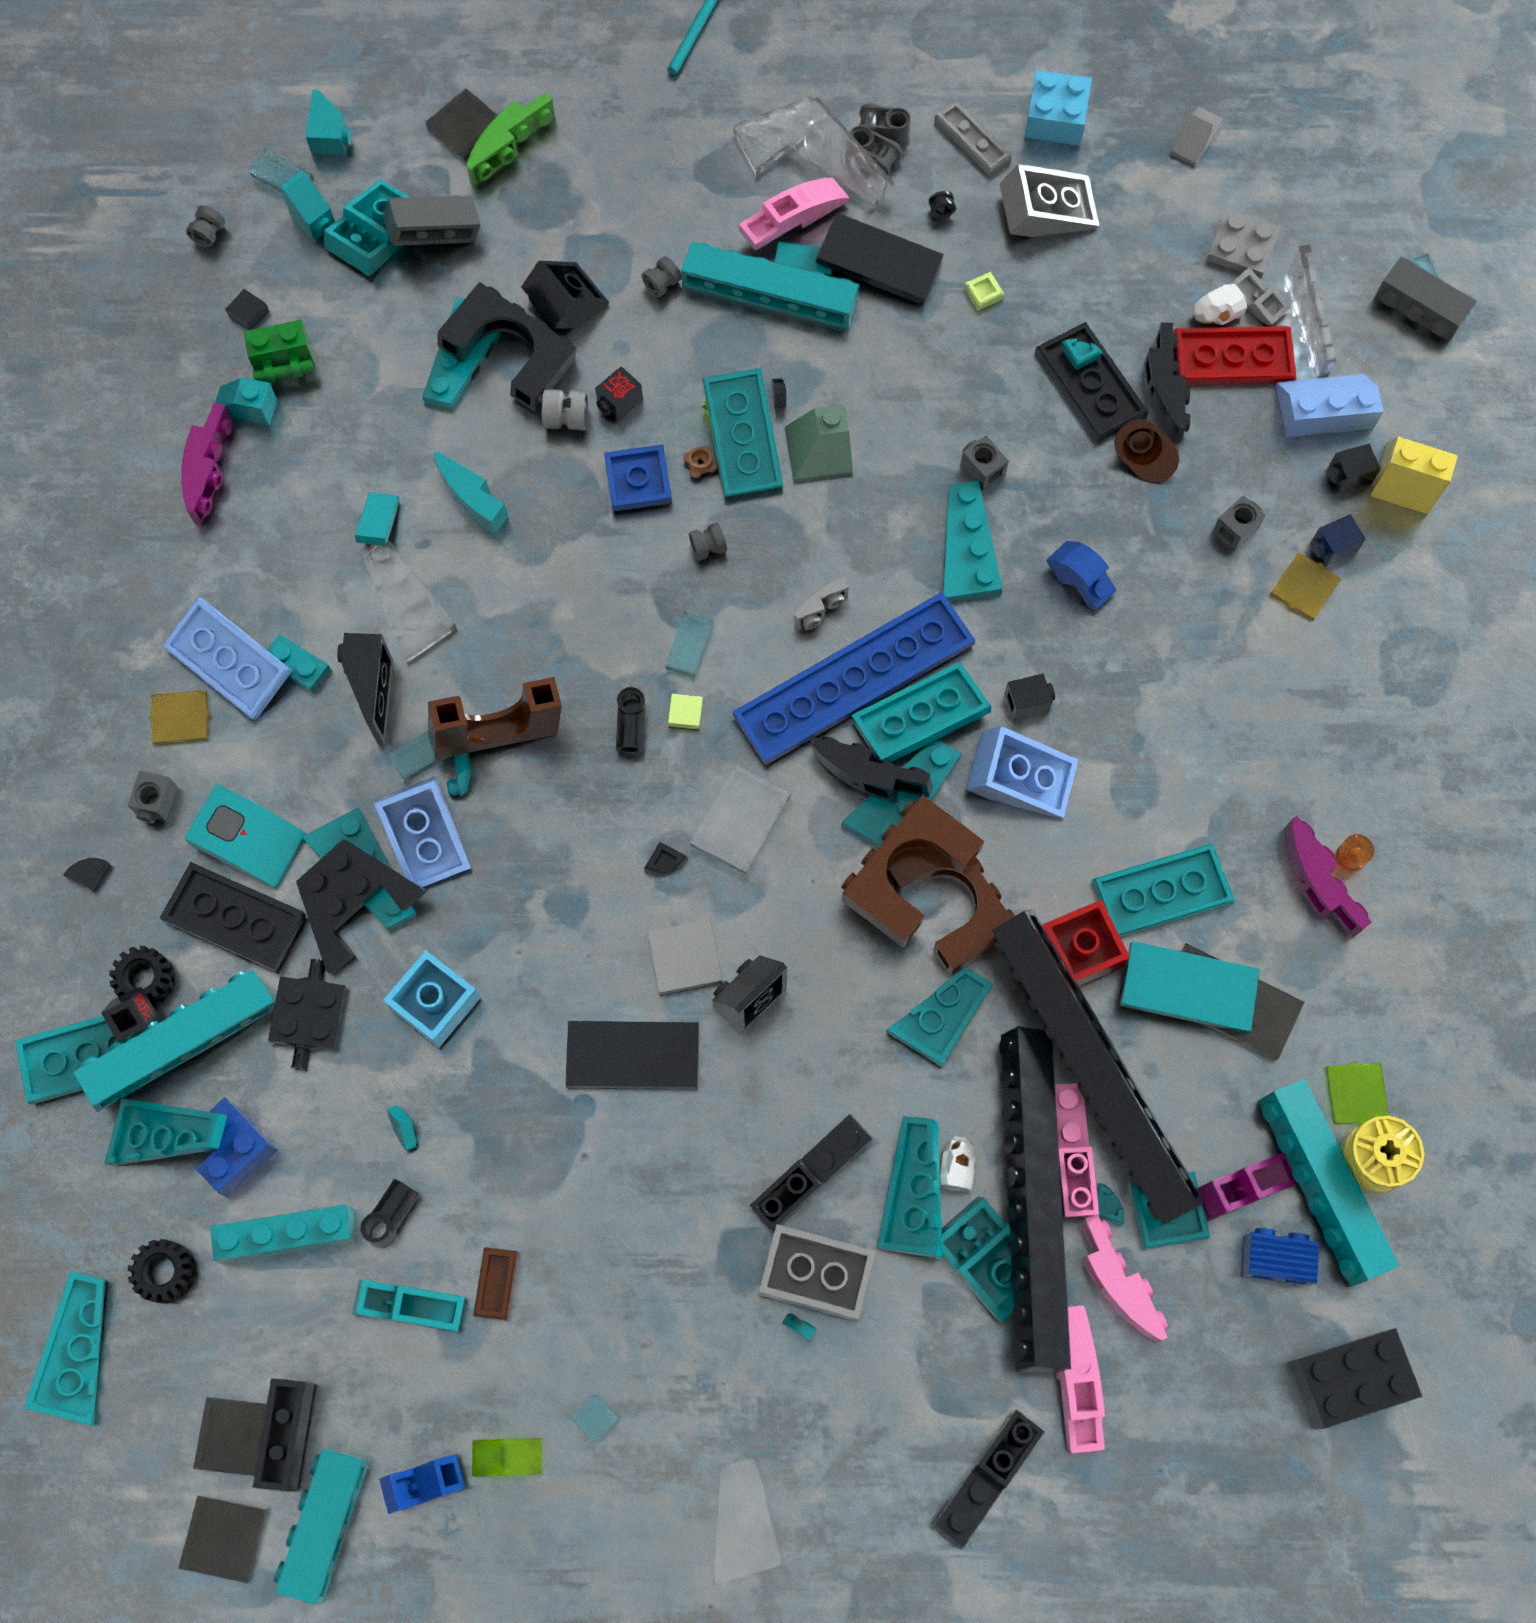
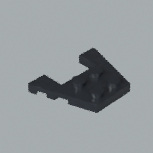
M345 839L339 842L296 881L325 969L329 974L333 975L355 956L336 930L384 888L401 910L406 911L427 892L420 885L415 884L404 875L380 862V860Z

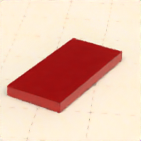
M1291 326L1174 328L1173 335L1178 336L1177 351L1174 353L1175 361H1178L1177 375H1185V385L1268 384L1295 381L1297 378Z

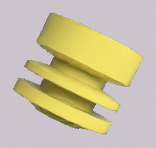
M1374 1117L1348 1132L1340 1143V1149L1359 1187L1363 1192L1369 1194L1387 1193L1413 1180L1422 1169L1424 1160L1422 1140L1412 1126L1396 1117ZM1384 1147V1151L1390 1153L1391 1157L1387 1158L1385 1153L1380 1152V1148Z

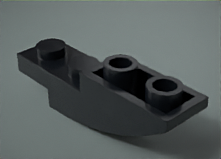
M1161 322L1156 336V348H1149L1144 362L1145 379L1151 404L1158 420L1172 441L1180 443L1184 432H1188L1190 428V414H1186L1185 405L1189 404L1190 388L1185 387V375H1177L1178 361L1173 360V353H1176L1178 336L1173 335V323Z
M831 737L811 738L810 744L814 756L831 773L848 785L869 795L895 803L899 791L919 796L924 795L930 798L933 785L930 773H927L925 770L918 767H910L909 769L896 767L895 764L884 760L877 763L875 762L872 749L860 743L848 745L839 743V741Z
M849 1114L802 1159L795 1162L750 1206L773 1231L776 1228V1224H782L812 1198L874 1138L852 1114Z
M1016 1409L950 1498V1502L932 1527L958 1549H963L1001 1492L1009 1485L1044 1431Z

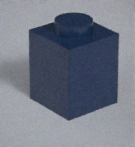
M1349 514L1320 527L1311 542L1314 553L1317 557L1322 558L1327 566L1357 553L1366 538L1352 515Z

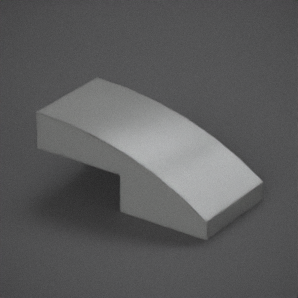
M1250 267L1230 283L1236 284L1245 296L1246 310L1268 326L1274 324L1291 308L1290 304L1274 285L1268 289Z

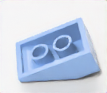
M996 727L981 732L966 790L995 802L1063 819L1079 760L1005 727Z
M436 776L376 799L374 803L403 875L407 879L424 887L471 868Z

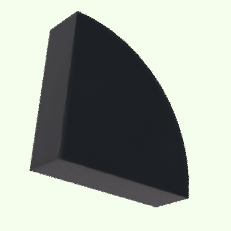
M771 379L775 409L785 408L786 386L784 379Z
M659 842L644 867V871L654 875L670 874L680 869L686 863L688 857Z
M99 858L83 859L71 865L63 876L94 892L110 863Z

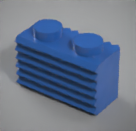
M1255 1228V1233L1245 1235L1243 1277L1305 1286L1317 1283L1320 1244L1319 1242L1309 1241L1310 1235L1289 1233L1288 1238L1275 1236L1276 1230L1267 1228Z

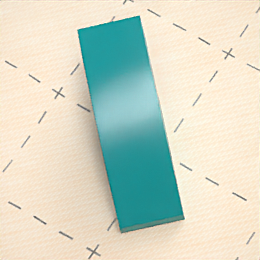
M436 451L433 456L438 471L454 500L480 526L495 535L508 518L505 503L490 495L485 478Z
M362 1279L358 1281L351 1315L458 1332L465 1297Z

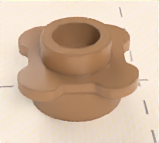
M707 446L695 447L690 452L684 454V462L689 465L690 475L693 478H699L706 472H715L718 468L717 462L712 459L711 449Z

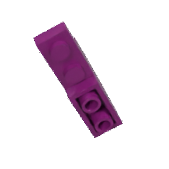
M215 402L204 427L191 426L182 459L181 484L183 499L187 512L197 525H201L204 516L210 513L211 499L215 490H218L222 484L223 475L216 461L221 457L222 444L226 435H230L233 428V419L226 405Z
M1295 816L1284 828L1289 860L1296 879L1321 919L1324 920L1333 913L1354 938L1372 923L1368 918V912L1360 903H1355L1348 895L1344 883L1331 875L1339 865L1335 861L1336 857L1331 849L1327 846H1322L1316 839L1312 827L1307 822L1301 821L1298 816Z

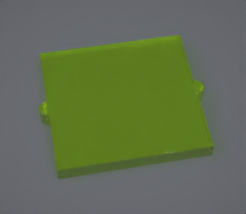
M1353 1061L1349 1065L1326 1067L1334 1124L1358 1123L1362 1125L1374 1117L1389 1116L1381 1063L1357 1064L1356 1061Z

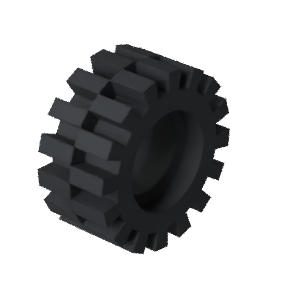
M140 946L138 950L135 947L129 948V954L123 951L119 954L122 958L121 961L114 960L112 964L116 967L115 971L110 970L109 976L113 978L112 981H109L111 987L115 989L113 992L119 997L136 989L131 984L132 973L138 967L149 966L153 969L154 978L149 986L142 989L150 1003H153L155 1006L159 1005L161 997L166 999L169 996L166 992L167 989L173 990L174 984L171 982V979H175V973L171 971L173 966L167 958L153 948L149 949L146 946Z
M160 1239V1241L152 1240L148 1242V1246H140L138 1249L141 1252L138 1255L133 1254L131 1257L134 1260L133 1266L128 1265V1271L132 1274V1276L128 1277V1281L134 1285L132 1290L135 1293L140 1294V1297L145 1300L165 1304L170 1303V1300L176 1301L180 1299L181 1293L186 1294L190 1290L187 1286L189 1282L194 1283L195 1277H192V1272H196V1265L192 1264L194 1258L192 1254L187 1252L188 1249L166 1239ZM161 1258H168L174 1265V1274L167 1283L157 1285L150 1277L151 1266Z

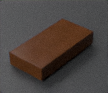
M484 1247L473 1313L474 1317L508 1321L518 1251Z

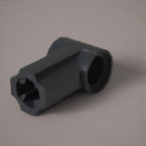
M626 687L620 691L617 697L616 751L624 753L643 752L646 712L645 697L638 688ZM632 699L640 703L638 708L634 710H628L623 706L626 701Z
M394 1178L372 1213L362 1220L360 1227L362 1236L376 1248H384L390 1245L396 1236V1230L420 1195L409 1186ZM381 1222L386 1224V1231L381 1237H371L370 1231L375 1224Z

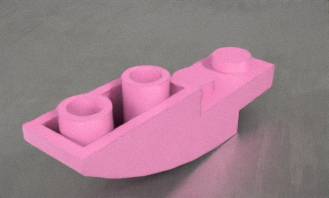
M833 177L812 180L792 187L763 202V210L739 223V231L756 251L798 225L802 229L848 202L849 197Z
M1077 1083L1055 1084L1061 1199L1064 1217L1098 1216L1099 1208L1092 1147H1089L1084 1097L1080 1093Z
M1099 1216L1085 1218L1080 1223L1094 1253L1087 1255L1082 1260L1100 1292L1123 1319L1141 1334L1155 1343L1168 1338L1165 1332L1168 1330V1324L1160 1310L1156 1311L1150 1298H1153L1154 1294L1146 1278L1141 1279L1139 1272L1129 1277L1125 1276L1123 1271L1127 1270L1126 1263L1119 1251L1115 1252L1109 1239H1112L1113 1236L1105 1219L1100 1220Z
M1083 1305L1069 1306L1071 1369L1056 1373V1378L1061 1383L1067 1451L1075 1454L1105 1450L1102 1417H1105V1410L1090 1325Z

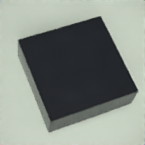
M243 289L225 310L230 317L251 329L268 310V306L265 302Z

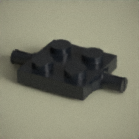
M316 959L310 960L308 977L300 979L280 977L268 1041L270 1043L284 1044L295 1049L291 1065L293 1069L305 1070L308 1051L317 1049L335 1051L346 986L327 983L322 980L321 975L324 963L323 960L319 959L318 962Z

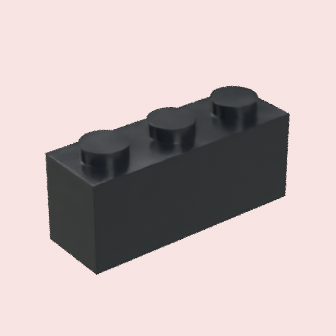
M271 1378L252 1488L285 1492L297 1491L314 1383Z

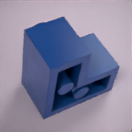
M224 1097L209 1111L227 1115L220 1142L221 1145L219 1149L214 1150L195 1169L217 1193L228 1198L277 1149L234 1103Z

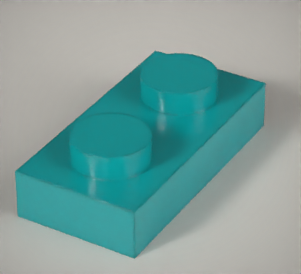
M281 634L276 637L267 649V651L292 670L288 678L311 693L316 690L331 670L327 663Z

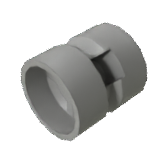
M545 389L542 400L543 428L561 429L563 425H566L569 430L586 431L588 421L587 391H569L567 395H564L562 390Z

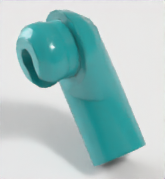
M469 753L453 756L457 779L447 781L448 793L451 796L458 794L462 796L468 791L472 771Z

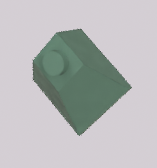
M844 404L814 408L785 426L794 482L853 474L849 428Z

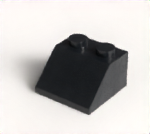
M539 260L521 286L529 296V301L545 316L546 322L557 329L574 328L606 308L610 303L577 262Z

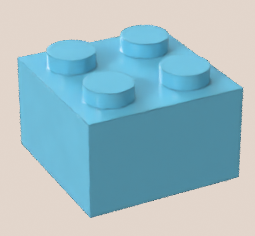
M1036 70L1024 138L1080 146L1085 127L1092 78Z
M425 950L383 999V1002L392 1012L439 1048L481 997L472 985Z

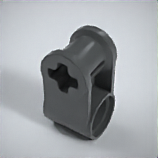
M865 104L860 108V125H864L885 138L895 141L899 146L905 145L909 141L911 118L906 109L875 104Z
M864 125L855 126L849 132L846 150L848 159L880 178L887 177L893 162L900 159L903 154L901 147L895 141L885 138Z

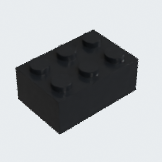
M1396 1328L1289 1361L1314 1429H1325L1423 1397Z

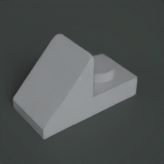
M1198 106L1194 114L1190 113L1170 154L1196 166L1221 127L1223 118Z

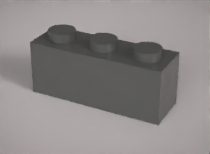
M472 196L388 198L383 215L391 246L475 242L481 225Z
M1402 256L1387 274L1375 295L1385 305L1397 309L1410 320L1420 323L1430 329L1435 335L1443 337L1448 341H1451L1477 302Z

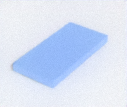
M197 597L162 646L254 720L258 719L292 672L289 667L199 597Z

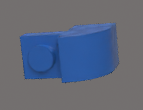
M1066 541L1046 560L1061 584L1074 585L1089 609L1097 610L1117 591L1106 573L1109 569L1107 563L1098 553L1083 543Z
M456 1454L379 1479L388 1514L414 1508L466 1489Z

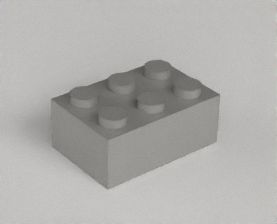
M776 1224L759 1295L858 1322L876 1251Z

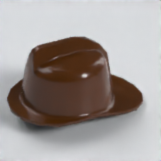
M1141 419L1130 421L1117 432L1114 441L1116 453L1144 481L1162 482L1170 478L1177 470L1179 464L1177 448L1162 430L1152 422Z

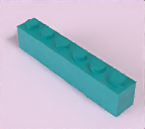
M691 241L681 269L682 287L849 329L858 301L859 284L853 283L848 279H837L825 276L821 272L798 269L790 264L782 265L770 262L765 258L743 255L735 250L727 251L715 248L707 243L700 244Z
M253 969L248 973L241 971L233 975L228 980L229 984L217 989L214 987L205 991L199 996V1001L190 1006L184 1004L175 1008L169 1013V1018L160 1023L157 1021L151 1022L147 1028L139 1031V1035L130 1040L124 1038L115 1042L109 1047L110 1051L99 1058L92 1056L82 1061L78 1065L79 1069L74 1071L73 1074L97 1112L103 1110L274 1011V1001L255 970Z
M1303 1079L1273 1091L1258 1100L1263 1117L1269 1122L1277 1138L1279 1149L1285 1153L1292 1169L1293 1177L1300 1185L1308 1201V1207L1315 1215L1323 1231L1324 1239L1331 1247L1339 1263L1340 1272L1347 1279L1350 1287L1398 1267L1399 1264L1306 1080Z

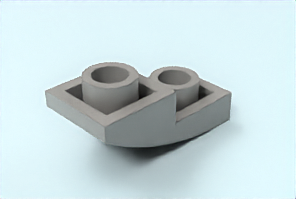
M844 577L824 586L799 607L794 614V627L796 631L801 629L811 630L818 627L825 620V608H837L848 600L849 586Z

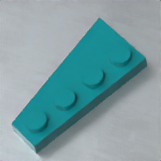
M359 807L302 836L303 840L320 858H323L339 842L345 839L391 868ZM384 888L364 905L388 931L417 917L412 906L406 911L401 910Z

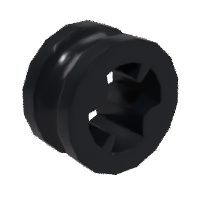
M940 191L929 198L928 203L933 217L946 218L956 211V204L953 202L954 196L951 192Z

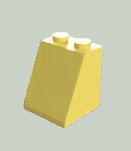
M1396 437L1387 442L1384 447L1379 464L1381 470L1374 480L1370 496L1428 514L1450 483L1458 455L1405 438Z

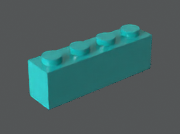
M347 1204L210 1226L213 1261L221 1264L357 1243L355 1212Z
M326 1448L322 1449L321 1455H315L310 1468V1475H313L310 1488L303 1491L298 1504V1510L302 1511L298 1524L291 1527L286 1540V1546L290 1547L286 1560L279 1563L274 1576V1582L278 1583L275 1593L313 1605L323 1603L369 1460Z

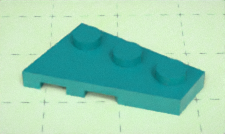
M965 966L935 990L932 995L910 1010L901 1020L890 1026L886 1033L942 1067L993 983Z

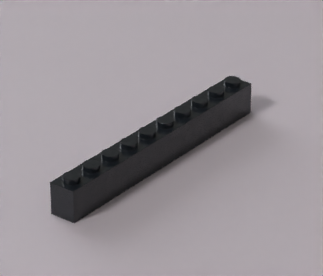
M1033 909L1024 910L993 929L992 932L996 937L993 941L997 950L1003 956H1007L1012 965L1010 967L1012 976L1019 984H1023L1029 994L1027 1001L1034 1012H1039L1046 1023L1043 1025L1049 1039L1053 1042L1056 1041L1062 1051L1060 1057L1065 1067L1069 1071H1074L1079 1080L1077 1086L1080 1093L1086 1100L1090 1099L1096 1109L1094 1115L1102 1129H1107L1113 1138L1112 1147L1120 1159H1125L1131 1169L1129 1176L1133 1184L1139 1190L1142 1188L1149 1200L1146 1204L1151 1215L1156 1220L1160 1219L1161 1223L1165 1225L1197 1208L1204 1202L1202 1195Z
M1017 1026L1002 1034L999 1044V1051L1002 1055L1001 1085L1003 1086L1004 1094L1002 1115L1005 1120L1006 1136L1004 1139V1150L1007 1157L1005 1181L1008 1186L1009 1199L1007 1216L1010 1221L1008 1247L1012 1263L1010 1284L1013 1289L1014 1305L1012 1321L1015 1326L1013 1353L1016 1359L1017 1371L1053 1374L1071 1369L1053 1043L1045 1030Z

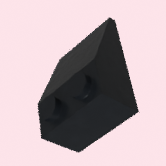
M344 633L343 644H339L337 649L338 662L343 666L344 674H346L373 737L377 744L384 745L393 661L392 655L382 634Z
M761 955L754 961L748 959L738 968L736 972L739 975L731 983L725 981L714 991L713 1007L740 1034L787 990V966L783 962Z

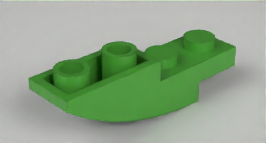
M546 92L525 107L514 101L484 130L477 140L466 165L470 183L473 186L487 180L492 173L502 166L510 164L518 156L516 144L525 141L530 134L540 127L548 125L555 118L553 100Z

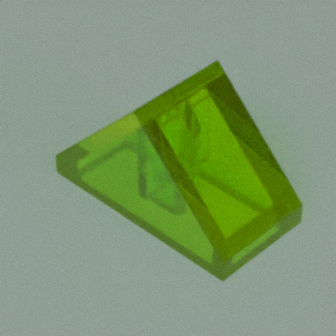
M542 1438L472 1440V1477L542 1474Z

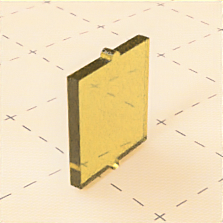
M1298 552L1270 595L1288 605L1289 610H1296L1313 621L1341 578L1323 568L1322 563L1317 564Z
M198 690L151 695V716H149L148 720L151 722L152 744L208 740V718L211 715L207 711V691Z

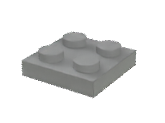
M1226 208L1206 261L1241 273L1250 267L1258 278L1261 279L1281 226Z

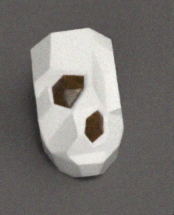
M1236 284L1223 285L1202 297L1195 304L1193 315L1197 321L1202 323L1224 325L1245 314L1247 309L1246 299Z
M954 1136L946 1142L940 1161V1188L970 1193L974 1179L976 1154L974 1147L963 1137Z

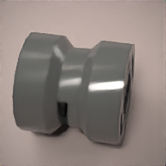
M199 206L195 213L196 219L188 225L186 234L195 243L204 247H212L216 240L215 234L222 229L225 219L216 210L207 206Z
M667 256L660 258L656 262V267L653 269L648 268L641 274L646 288L659 298L667 292L669 285H675L682 279L680 270Z
M718 523L708 525L704 533L698 529L688 533L692 549L698 561L708 558L709 551L717 554L727 551L726 541Z

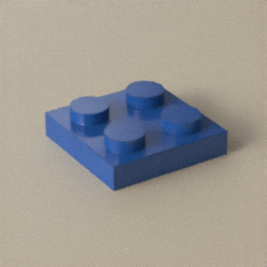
M663 444L604 453L613 511L672 503Z

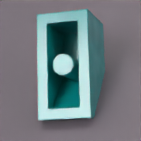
M312 89L306 140L311 155L345 156L346 146L351 144V128L346 126L343 114L318 89Z
M300 170L282 184L280 189L292 221L315 242L321 236H324V230L332 225L335 219L331 208L303 170Z
M242 377L220 386L215 403L226 405L232 419L270 426L278 402L270 383Z

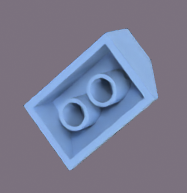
M1364 374L1276 383L1286 437L1374 429L1384 412L1378 385Z

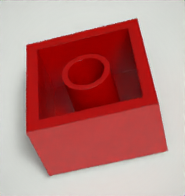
M1102 899L1043 924L1078 986L1123 968L1130 959Z

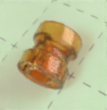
M1354 834L1346 838L1334 854L1336 857L1335 861L1339 864L1337 867L1345 873L1354 874L1359 872L1374 855L1372 842L1360 834Z

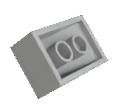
M1018 164L999 183L1010 234L1039 237L1092 230L1099 227L1089 177L1086 175Z

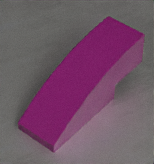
M1281 1153L1213 1180L1197 1189L1204 1199L1203 1204L1212 1220L1295 1186L1298 1183L1293 1177L1292 1169L1285 1153Z

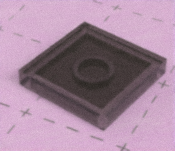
M466 88L426 121V126L434 135L466 161L469 159L479 137L498 114Z
M206 1397L193 1469L254 1476L267 1404Z
M198 1495L178 1569L249 1583L268 1509Z

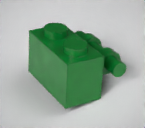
M302 319L243 332L247 355L254 369L252 372L254 380L274 383L277 382L278 378L292 375L294 378L302 377L303 373L314 371L310 340Z

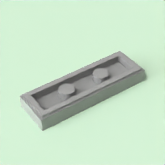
M957 100L935 115L934 121L989 176L1011 162L1012 155Z

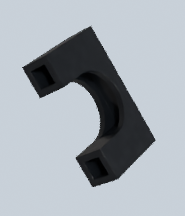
M479 282L439 329L438 347L460 362H463L477 343L488 334L509 332L522 338L528 344L532 356L511 381L510 396L535 412L542 403L544 390H552L575 362L577 347L567 337L559 336L550 330L549 326L542 320H536L528 315L520 305L510 303L503 298L495 288L487 287Z

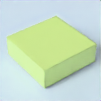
M991 272L965 283L964 289L978 311L1004 298V293Z
M672 694L668 726L699 730L703 697Z

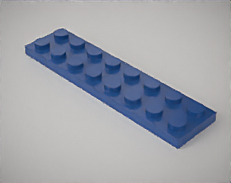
M940 592L734 710L733 717L766 766L811 740L812 737L818 736L849 718L852 714L868 707L973 646L975 638L943 592Z

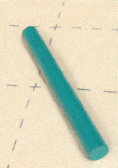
M705 0L667 68L671 75H677L717 0Z

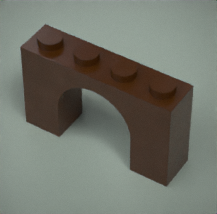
M551 677L523 683L522 696L517 703L502 711L486 715L465 714L460 695L429 701L428 734L434 758L439 759L557 735L562 704L555 678Z
M924 795L917 802L911 800L901 813V816L904 818L897 826L891 824L881 837V840L884 841L877 851L872 848L863 858L861 864L864 867L857 875L851 873L841 886L844 890L842 892V901L902 948L923 924L925 915L892 889L886 874L889 862L894 856L904 850L921 848L933 852L963 874L980 853L984 844V840Z
M921 848L904 850L894 856L886 868L887 879L899 896L931 878L950 877L964 884L974 899L975 912L973 917L965 925L936 941L933 949L949 975L956 974L965 966L971 965L996 950L997 948L993 941L996 937L992 930L1013 918L1015 914L1010 909L1006 910L1000 902L1001 894L992 882L988 884L982 875L984 869L980 861L975 858L964 873L961 874L929 850Z

